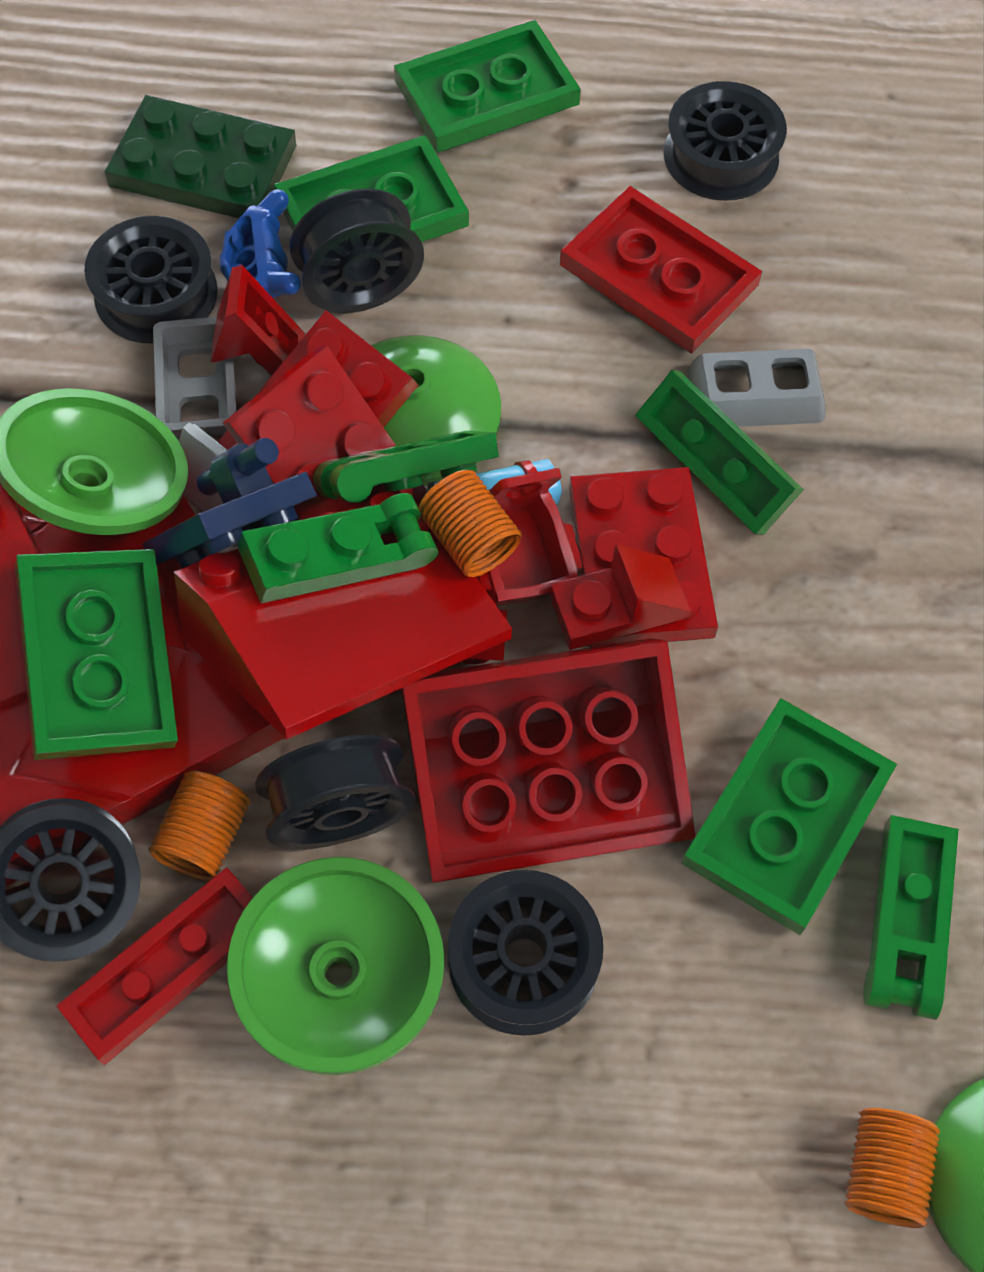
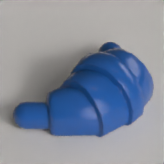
M274 189L258 206H250L233 227L225 232L222 253L219 256L220 270L227 281L232 267L243 265L272 298L281 295H294L301 287L298 275L287 272L288 258L281 246L278 235L281 225L277 218L289 204L288 195L283 190Z

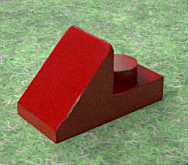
M243 265L232 267L216 317L210 362L216 363L249 353L256 363L261 365L272 376L305 336V332Z
M621 544L615 546L611 568L550 585L549 596L569 651L686 619L691 614L690 607L670 558Z

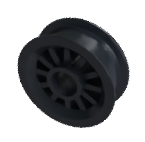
M715 81L695 86L683 93L671 108L668 120L669 135L664 145V161L669 173L676 182L698 196L723 201L750 197L767 187L777 173L779 152L784 145L787 134L784 114L776 102L768 95L746 84L731 81Z
M378 189L349 190L321 201L299 220L290 238V255L296 267L302 272L303 290L307 298L314 305L337 313L365 311L397 297L416 279L423 265L424 248L418 235L410 229L411 219L408 209L398 197Z
M142 216L128 219L105 231L94 242L87 254L84 268L85 279L94 296L96 311L104 325L124 339L154 344L153 327L156 323L208 318L215 306L218 286L215 274L211 268V255L208 245L193 227L180 220L164 216Z
M377 735L343 736L303 746L271 762L258 774L255 780L257 793L264 799L269 800L273 819L266 828L268 841L275 846L287 849L323 848L367 837L401 820L412 810L416 799L412 790L402 786L396 767L403 757L400 744L391 738Z
M54 798L39 801L22 808L0 826V940L6 946L32 959L51 962L69 961L98 951L123 930L137 905L141 875L132 840L125 828L115 817L97 805L71 798ZM65 828L62 846L55 847L49 830ZM75 830L89 835L77 850L72 848ZM38 834L44 852L42 854L39 853L26 840ZM99 844L107 851L105 855L86 861V858ZM16 852L33 867L12 864L9 861ZM56 862H66L75 866L81 874V880L77 887L65 894H54L47 891L42 886L39 876L48 865ZM114 867V879L91 876ZM6 878L29 881L7 890ZM88 890L110 894L103 904L90 894ZM33 896L34 899L22 913L13 904ZM77 905H83L94 915L82 922ZM42 908L48 910L45 926L32 921ZM66 911L71 926L56 927L58 913Z
M534 870L509 871L480 883L459 905L451 922L448 935L449 973L460 1001L483 1024L511 1035L528 1036L543 1034L561 1027L574 1018L589 1000L603 960L602 931L598 918L589 902L577 889L566 881L554 875ZM520 906L532 907L530 918H522ZM508 909L511 922L507 923L498 912ZM542 910L553 915L545 924L539 921ZM486 923L496 934L480 929ZM563 926L569 932L568 934L552 937ZM529 939L540 946L544 957L535 965L519 966L508 958L505 950L515 940ZM473 946L489 950L490 952L473 955ZM575 950L576 958L559 953ZM497 968L485 980L478 973L479 971ZM553 970L571 976L565 983ZM505 980L510 982L506 997L495 992ZM540 981L553 993L552 995L542 998L539 986ZM520 986H527L530 1001L516 1000Z

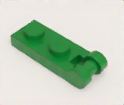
M466 430L328 460L316 468L313 475V484L316 491L326 498L340 499L346 502H361L370 495L374 485L384 483L386 491H397L422 485V474L440 471L441 478H445L461 470L478 472L476 462L499 457L495 432Z
M408 493L391 496L379 505L242 531L237 545L260 603L415 570L432 562L439 552L431 534L421 530L417 522L421 513L413 496ZM394 533L398 542L384 545L380 535Z
M891 815L885 822L870 962L863 990L864 1005L888 1009L890 1003L912 1008L914 1016L932 1020L938 1019L942 1010L945 993L959 829ZM897 958L919 962L916 980L896 976Z

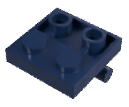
M261 438L250 445L237 444L216 456L211 462L210 468L201 472L196 479L197 487L201 493L208 496L219 493L223 504L199 513L142 543L144 550H155L156 566L175 558L180 569L200 562L209 555L216 554L230 547H236L242 531L292 522L299 518L294 506L317 496L307 472L273 484L266 466L272 464L278 458L279 451L275 442L269 438Z

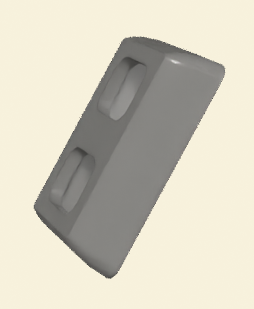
M216 317L163 321L156 323L153 327L156 417L172 431L178 440L180 439L183 427L189 422L197 425L211 437L223 436L227 431L223 422L236 412L233 358L216 362V372L210 376L190 378L180 376L179 361L181 357L191 354L211 353ZM215 400L218 402V419L181 421V407L186 402Z
M812 349L705 353L697 356L688 368L689 380L738 427L820 423L825 419V399L816 354ZM803 366L807 382L806 388L782 390L776 387L772 368ZM746 369L750 387L748 391L725 393L717 388L714 371Z

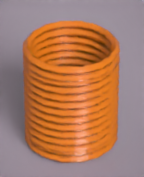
M461 470L445 477L435 484L420 502V517H422L423 521L434 533L464 576L476 577L494 569L515 551L521 541V531L513 524L509 515L505 513V510L502 509L498 501L491 495L490 490H487L486 485L483 484V481L480 480L475 471Z
M189 771L183 775L184 778L180 781L179 788L170 802L171 806L167 808L168 812L164 814L165 818L161 821L162 824L158 827L159 830L155 833L156 836L151 842L152 846L148 850L154 859L168 868L192 878L210 881L221 871L222 861L226 860L225 855L229 853L228 849L232 847L231 843L235 841L233 837L237 835L236 831L240 829L239 825L243 823L242 818L245 817V812L248 811V806L251 805L248 795L234 784L209 773Z
M865 1108L859 1112L861 1118L857 1121L859 1127L856 1128L858 1132L855 1136L857 1141L854 1143L856 1149L852 1151L855 1156L851 1158L854 1164L850 1165L853 1171L848 1173L851 1179L847 1181L850 1186L846 1188L848 1193L845 1196L848 1200L844 1204L850 1211L869 1219L896 1226L923 1228L928 1225L925 1219L929 1217L926 1209L930 1205L927 1201L932 1199L929 1193L933 1191L930 1186L934 1184L931 1180L935 1176L932 1170L936 1168L933 1163L937 1161L934 1155L938 1153L935 1148L939 1146L937 1142L940 1139L937 1135L941 1132L936 1124L916 1115L885 1108Z

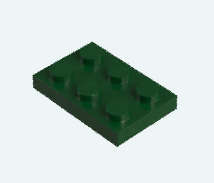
M145 95L104 172L109 187L240 218L250 206H258L275 189L274 184L280 182L297 146L295 130Z

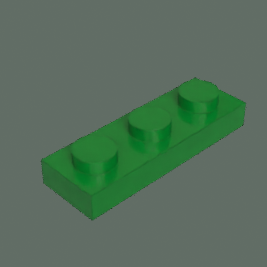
M671 370L635 414L755 535H764L804 490L682 372Z

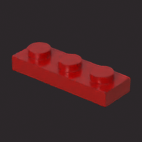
M226 867L56 1006L100 1063L104 1066L227 964L230 942L236 924L253 897Z

